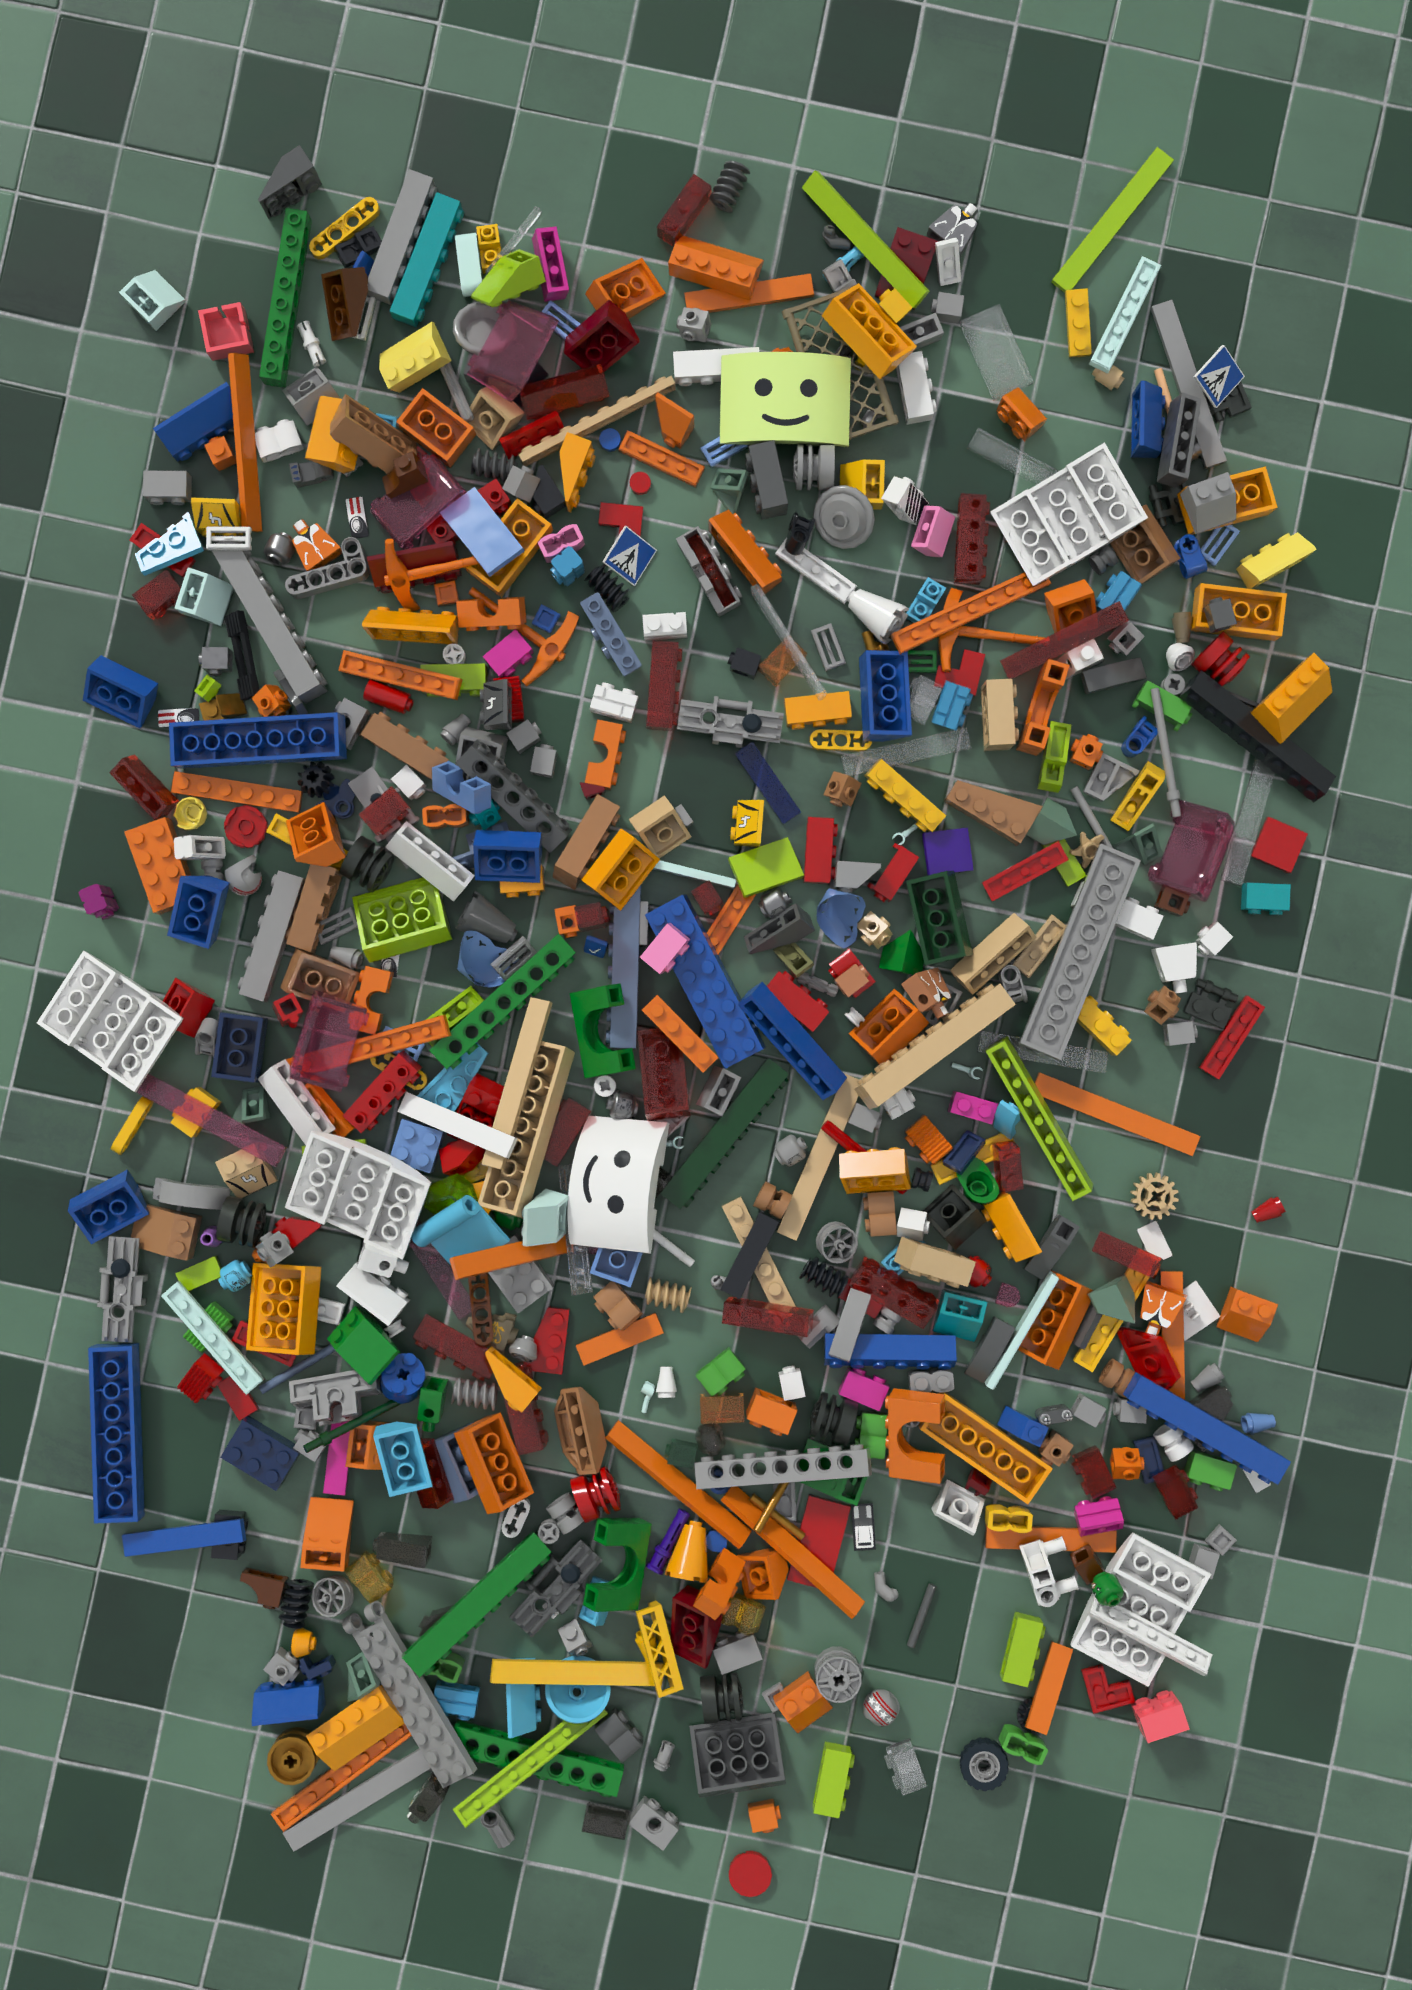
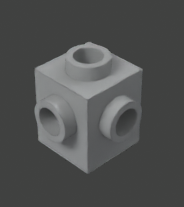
M684 307L682 315H679L677 319V329L680 331L681 338L688 341L706 342L712 325L709 311Z
M271 1231L259 1238L261 1243L256 1246L258 1256L261 1260L266 1261L270 1268L294 1252L289 1245V1239L285 1234H281L280 1231L274 1234Z
M280 1647L263 1670L269 1674V1678L274 1683L284 1686L288 1680L292 1683L300 1673L297 1670L300 1661L299 1658L292 1655L291 1651L287 1652L283 1647Z

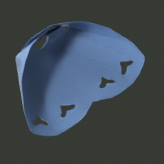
M829 888L817 906V922L825 935L836 945L843 949L847 948L856 941L858 933L857 922L863 916L866 907L865 902L858 895ZM844 936H850V938L846 939V942H844Z
M466 931L461 941L457 969L477 986L481 985L490 988L502 985L505 981L490 964L500 956L499 953L502 954L507 949L494 946L488 937L478 931ZM481 940V942H482L483 944H486V946H483V945L479 946V944H480L479 941ZM509 965V966L503 971V973H504L505 971H507L511 966Z

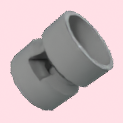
M569 1492L557 1498L546 1508L552 1519L558 1520L556 1525L562 1534L572 1531L584 1521L579 1509L575 1508L576 1502Z

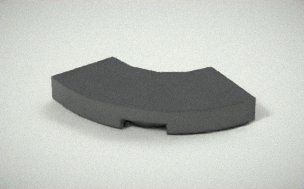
M279 669L273 672L298 715L308 714L282 670Z

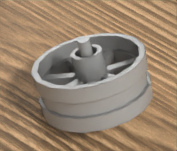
M835 1221L824 1225L816 1237V1247L819 1253L832 1263L846 1262L854 1255L858 1246L857 1236L854 1231L842 1222ZM841 1229L848 1230V1232L841 1236ZM836 1230V1234H830L832 1231ZM850 1237L849 1244L845 1243L844 1240ZM831 1246L828 1252L825 1254L824 1247ZM835 1249H836L838 1255L832 1256V1254L834 1253V1251H835Z
M333 1575L319 1580L312 1590L313 1606L324 1617L330 1618L343 1614L350 1609L353 1603V1587L345 1577L340 1575ZM327 1581L329 1589L324 1586ZM334 1582L339 1585L336 1589L334 1586ZM338 1600H343L342 1606ZM333 1604L338 1612L332 1611Z

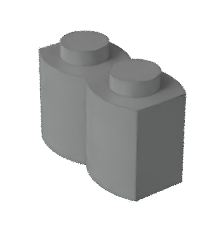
M936 1367L929 1371L913 1369L907 1372L908 1388L910 1390L931 1392L933 1390L945 1393L954 1389V1377L950 1369L940 1370Z

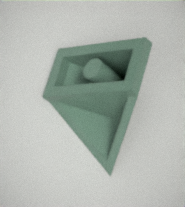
M721 468L716 470L710 489L715 492L726 510H730L732 514L737 513L749 480V472L747 470Z
M1048 797L1026 834L1042 845L1077 836L1067 809Z
M1153 823L1112 845L1114 849L1140 859V863L1144 866L1163 856Z
M263 1086L243 1090L242 1098L229 1126L270 1119L266 1092Z
M1125 1274L1088 1293L1097 1314L1135 1324V1294Z
M363 1652L346 1662L348 1667V1702L363 1698L381 1683Z

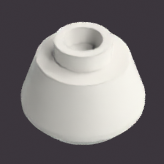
M1182 643L1172 644L1166 652L1169 668L1173 671H1182L1188 668L1194 660V649Z

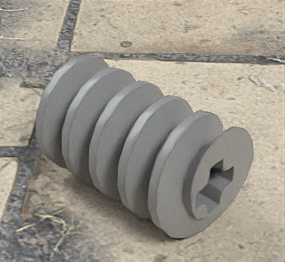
M458 1377L454 1384L451 1404L456 1399L457 1405L461 1406L465 1400L466 1407H470L474 1401L475 1408H478L482 1403L483 1409L487 1410L489 1404H491L492 1411H495L498 1390L495 1383H492L490 1388H488L487 1382L484 1381L482 1386L479 1387L478 1380H475L474 1384L470 1386L469 1379L462 1384L461 1378Z

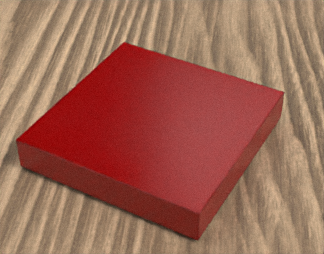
M1268 816L1250 857L1284 872L1291 873L1308 833Z

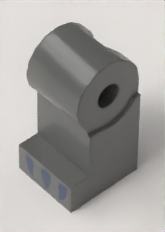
M313 461L289 464L292 481L297 488L322 483L334 478L331 468Z

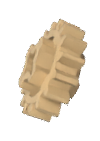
M1147 1173V1179L1140 1176L1139 1180L1141 1183H1133L1136 1191H1130L1131 1194L1135 1195V1198L1130 1201L1137 1203L1134 1210H1142L1140 1215L1143 1217L1148 1213V1219L1153 1220L1155 1215L1159 1220L1162 1219V1214L1169 1216L1168 1210L1176 1209L1172 1205L1173 1202L1179 1201V1199L1174 1197L1178 1190L1172 1189L1175 1183L1172 1181L1167 1183L1169 1177L1163 1176L1161 1179L1160 1173H1156L1154 1177L1151 1173ZM1151 1182H1160L1163 1185L1154 1187ZM1142 1189L1144 1190L1143 1198H1141ZM1152 1192L1158 1193L1156 1201L1151 1199L1153 1197ZM1168 1194V1200L1165 1203V1197ZM1155 1205L1158 1210H1149L1147 1207Z

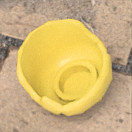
M187 797L183 798L176 805L173 816L176 818L179 828L194 830L200 828L205 823L207 810L200 799Z

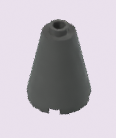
M474 891L471 896L473 899L471 903L467 902L457 923L459 924L455 929L461 932L478 931L489 939L502 943L512 942L518 932L515 929L516 924L484 896Z

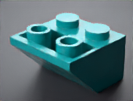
M942 1289L932 1331L945 1335H956L957 1338L975 1342L983 1324L988 1302L985 1299Z

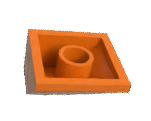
M657 392L655 395L656 409L664 442L672 448L676 446L681 449L694 429V415Z
M774 1548L737 1555L746 1561L742 1569L745 1573L741 1579L745 1598L779 1599L789 1570L787 1560Z

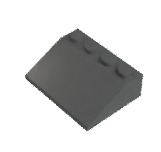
M775 1712L742 1717L740 1721L731 1719V1722L723 1720L719 1721V1723L689 1726L697 1789L700 1798L786 1784Z

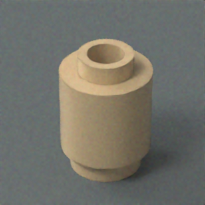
M1112 365L1108 374L1097 368L1091 374L1095 377L1096 381L1109 390L1113 388L1118 389L1125 379L1122 377L1124 372Z

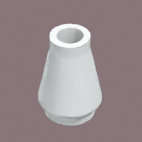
M660 1367L656 1388L658 1398H675L677 1388L673 1367Z

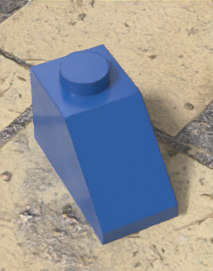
M1006 1405L997 1423V1426L1038 1447H1041L1049 1429L1047 1425L1041 1424L1037 1419Z

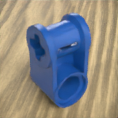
M1187 534L1177 540L1174 544V549L1181 558L1178 562L1183 577L1188 579L1207 572V562L1202 554L1197 538L1194 535ZM1183 544H1184V545H1187V544H1188V545H1189V548H1187V547L1184 548V547H1183Z
M1145 715L1134 726L1132 732L1121 746L1122 753L1127 757L1137 756L1158 734L1157 728L1146 720L1147 717ZM1130 741L1137 744V751L1130 749Z

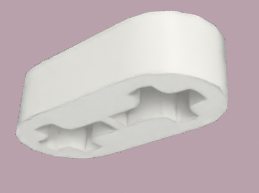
M527 1498L516 1503L519 1505L520 1502H523L524 1508H526V1510H521L520 1515L515 1514L517 1511L515 1504L509 1508L501 1527L506 1537L513 1538L520 1533L531 1507L530 1501ZM514 1518L517 1520L515 1524L517 1530L513 1529L512 1532H509V1527L506 1524H511Z

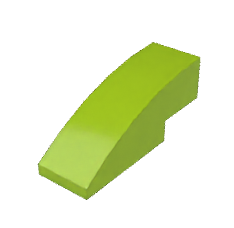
M1050 721L1049 727L1051 729L1043 752L1037 789L1059 793L1063 783L1064 768L1067 763L1071 724Z

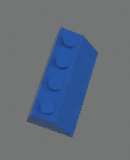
M225 382L153 428L177 462L187 460L194 451L204 449V445L209 443L210 439L217 436L223 437L228 433L229 429L234 427L231 387Z
M866 650L859 657L863 741L885 742L912 736L908 651L899 654L898 651Z

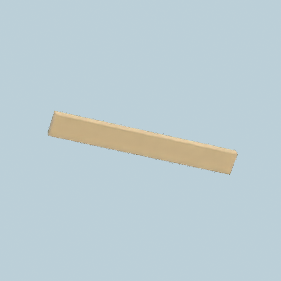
M530 997L492 1128L513 1137L553 1004L550 1001ZM485 1150L482 1165L504 1171L507 1158Z
M845 1074L847 1079L836 1092L823 1122L824 1124L827 1120L831 1121L842 1131L845 1129L859 1096L854 1090L859 1085L857 1083L859 1079ZM822 1129L818 1133L792 1194L791 1201L776 1231L796 1241L838 1145Z

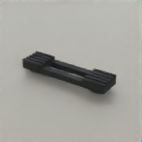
M237 610L230 615L224 616L228 637H231L238 670L239 679H237L240 699L249 700L260 688L244 611ZM240 637H241V642H242V647H243V652H244V657H245V662H246V667H247L248 675H247V673H246V668H245V663H244V658H243V653H242V648H241V643H240Z

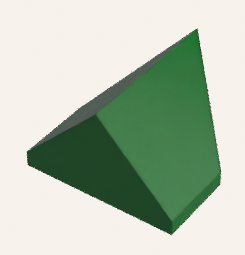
M911 930L883 947L879 963L880 969L908 975L922 972L924 964L922 950Z

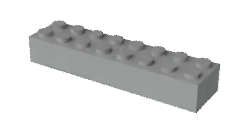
M218 542L217 544H244V542ZM212 550L296 696L307 704L326 693L327 689L324 685L328 684L318 669H314L317 665L306 650H303L306 647L303 640L296 632L292 631L295 627L290 618H287L285 613L282 614L284 608L274 594L271 595L274 591L269 582L263 576H260L263 572L257 562L252 557H249L252 555L251 551Z

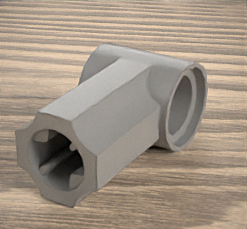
M824 1305L814 1314L812 1320L797 1336L810 1349L825 1333H830L838 1325L840 1319L827 1305Z
M498 1803L481 1815V1824L487 1828L498 1848H505L515 1840V1835L502 1815ZM493 1812L496 1816L488 1817L486 1813Z

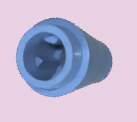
M1246 1413V1415L1241 1417L1242 1430L1250 1435L1273 1428L1276 1425L1275 1417L1272 1414Z

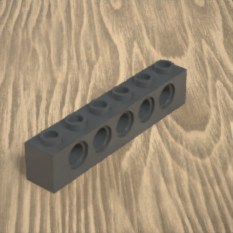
M477 739L455 762L470 778L477 776L490 783L491 798L527 832H541L542 846L549 853L571 832L572 829L569 823L557 816L553 808L548 803H544L538 797L535 790L528 788L518 774L512 773L501 758L493 755L485 743ZM480 761L485 762L488 768H483L480 765ZM495 776L501 777L504 783H499ZM511 792H516L519 795V799L513 797ZM527 807H532L535 813H530ZM543 822H548L551 828H546Z

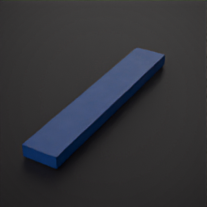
M242 1518L125 1533L122 1535L124 1555L127 1557L246 1541L244 1519Z

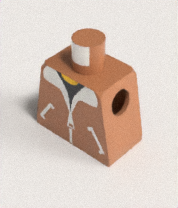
M938 967L918 972L901 983L920 1012L932 1010L937 1020L949 1014L944 1003L951 999V994Z

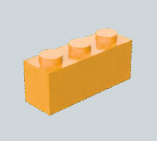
M849 691L784 699L787 727H792V730L804 729V725L813 724V727H823L828 722H834L835 725L847 724V720L852 718Z

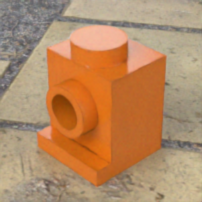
M572 905L554 909L559 934L564 935L565 939L576 937L577 932H581L577 906ZM571 919L573 921L572 926H565V921Z

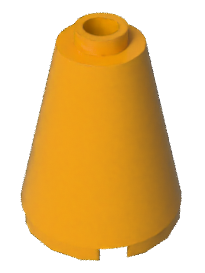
M690 1521L689 1525H684L666 1567V1576L690 1581L695 1580L702 1583L707 1582L706 1528L702 1527L701 1522Z

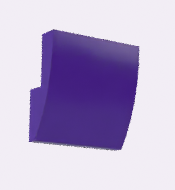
M968 828L922 833L927 875L944 871H954L957 873L974 870Z

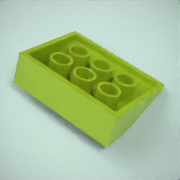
M423 877L382 888L373 893L368 892L352 897L362 950L369 963L452 940L440 890Z

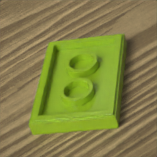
M788 837L728 858L744 898L804 877Z

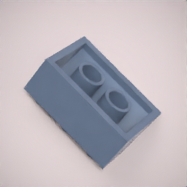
M474 1422L450 1431L428 1443L453 1503L467 1501L479 1494L454 1436L455 1432Z

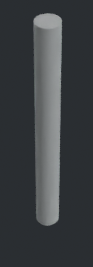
M1078 786L1071 789L1072 795L1095 835L1102 834L1105 837L1100 843L1113 848Z

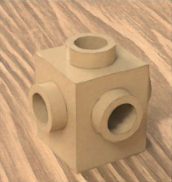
M872 911L857 924V929L862 934L860 938L869 947L873 945L879 949L881 946L886 945L893 935L889 929L890 923L884 917L879 919Z

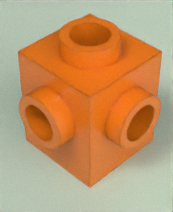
M265 684L252 697V700L258 707V712L263 717L285 716L286 711L292 706L287 700L286 693L277 685Z
M1090 734L1081 736L1079 740L1075 739L1070 749L1073 753L1069 762L1087 770L1091 769L1094 762L1098 763L1103 754V751L1100 750L1103 744L1098 742L1099 739Z
M1112 1448L1110 1457L1112 1478L1125 1480L1139 1479L1141 1470H1144V1458L1140 1457L1139 1448Z

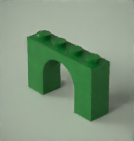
M621 983L569 993L584 1077L590 1078L636 1069L632 1048L616 1051L610 1050L602 1043L598 1033V1021L602 1012L607 1008L624 1005Z
M597 1518L593 1540L604 1546H623L626 1560L621 1573L614 1580L607 1583H586L583 1606L594 1612L638 1610L645 1562L648 1555L649 1537L651 1535V1523L641 1518Z

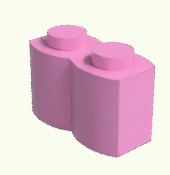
M571 524L562 528L557 534L544 536L538 542V545L546 563H552L551 560L558 554L562 555L561 552L568 546L577 552L585 543L577 524Z

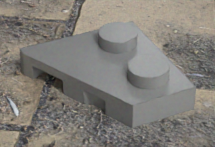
M1103 753L1099 762L1096 763L1083 793L1102 802L1136 776L1139 770Z

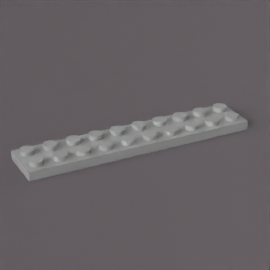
M1099 844L1019 1044L1060 1061L1062 1059L1140 864V859L1104 844Z

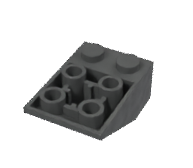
M300 145L281 157L258 198L268 219L280 215L283 209L289 205L297 204L303 196L315 192L322 184L313 164Z

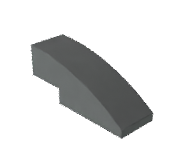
M1141 657L1086 670L1080 674L1086 695L1147 678Z
M993 1316L964 1374L984 1383L1007 1346L1015 1327Z

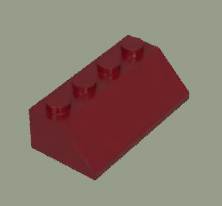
M453 541L396 551L398 558L407 567V570L459 560L458 551ZM385 553L368 556V565L377 591H381V593L393 592L391 585H385L384 576L387 575ZM461 568L410 581V589L422 583L428 586L436 584L438 580L444 579L446 582L457 580V577L462 576Z

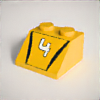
M191 498L195 529L203 537H206V527H242L240 505L235 499ZM212 533V536H230L232 534L234 536H243V533Z
M738 800L737 806H733L732 819H736V827H731L730 840H734V846L760 847L764 800Z

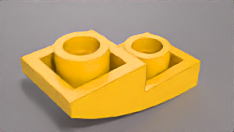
M498 224L476 227L483 274L489 273L502 257Z

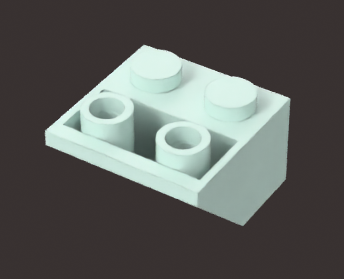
M156 270L134 277L119 292L124 300L155 331L186 302Z
M187 568L175 609L183 615L222 626L234 588L230 583L210 574Z
M544 1189L530 1203L524 1206L522 1210V1217H524L523 1228L521 1231L523 1246L557 1243L567 1233L569 1195Z

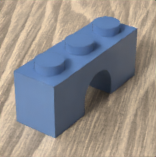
M450 761L432 767V788L434 792L473 814H479L491 808L490 783L477 776L464 781L463 770Z

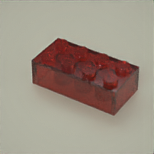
M660 1028L637 1031L644 1108L647 1121L691 1116L685 1054Z

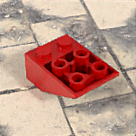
M477 1073L469 1083L457 1113L484 1125H493L504 1086ZM449 1133L447 1134L448 1136H450V1137H452V1138H454V1139H456V1140H460V1139H461V1138H458V1137H456V1136H453V1135H451V1134H449Z

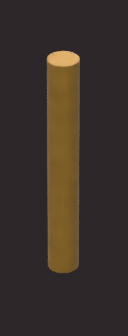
M789 1482L778 1484L753 1528L755 1532L761 1534Z
M755 1493L749 1498V1501L764 1511L767 1505L764 1500ZM774 1509L770 1517L799 1540H802L806 1533Z

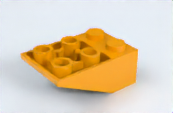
M567 432L559 453L565 502L568 512L571 513L573 507L576 508L579 504L580 495L578 494L580 488H584L587 483L588 475L586 473L588 467H593L596 455H594L595 450L593 449L592 441Z

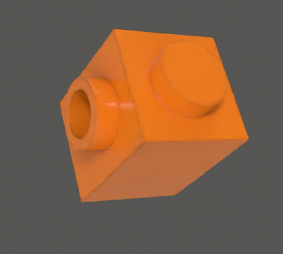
M224 436L214 437L209 440V443L204 445L213 465L218 471L236 464V456L230 443Z
M774 1799L748 1804L753 1833L761 1831L769 1833L778 1828V1820L781 1819L779 1805L775 1806Z

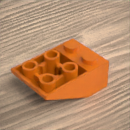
M370 1420L350 1431L345 1467L382 1470L373 1434L376 1426L388 1423Z
M310 1497L300 1568L341 1572L346 1570L349 1564L354 1500Z

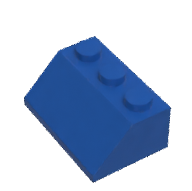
M1140 381L1132 393L1131 458H1157L1163 447L1164 438H1161V430H1164L1165 417H1162V409L1165 407V395H1162L1161 387L1147 381Z
M100 655L87 668L83 701L140 729L156 700L159 683Z
M476 830L473 843L475 880L540 883L542 858L541 832Z
M181 876L167 936L209 949L217 940L230 882L212 876Z
M128 1169L70 1199L68 1207L69 1214L91 1244L149 1215L141 1190Z
M314 1677L308 1680L306 1678L302 1682H295L293 1680L292 1683L288 1680L284 1686L281 1684L273 1685V1682L260 1684L254 1692L252 1726L318 1719L326 1706L323 1679L317 1680Z

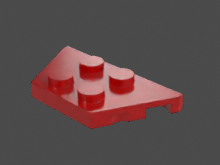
M1125 1327L1118 1329L1117 1335L1134 1371L1170 1390L1181 1378V1375L1163 1337Z

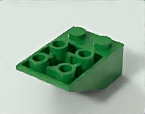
M808 1438L803 1453H807L809 1448H820V1452L829 1451V1447L832 1446ZM845 1455L842 1459L845 1467L850 1468L853 1461L850 1456ZM823 1457L821 1459V1466L824 1469H829L831 1461L827 1457ZM801 1459L799 1462L800 1468L807 1471L809 1469V1462L806 1459ZM867 1477L802 1481L800 1483L857 1506Z

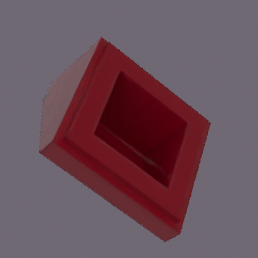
M579 782L584 797L587 800L596 797L597 794L603 795L606 793L603 786Z

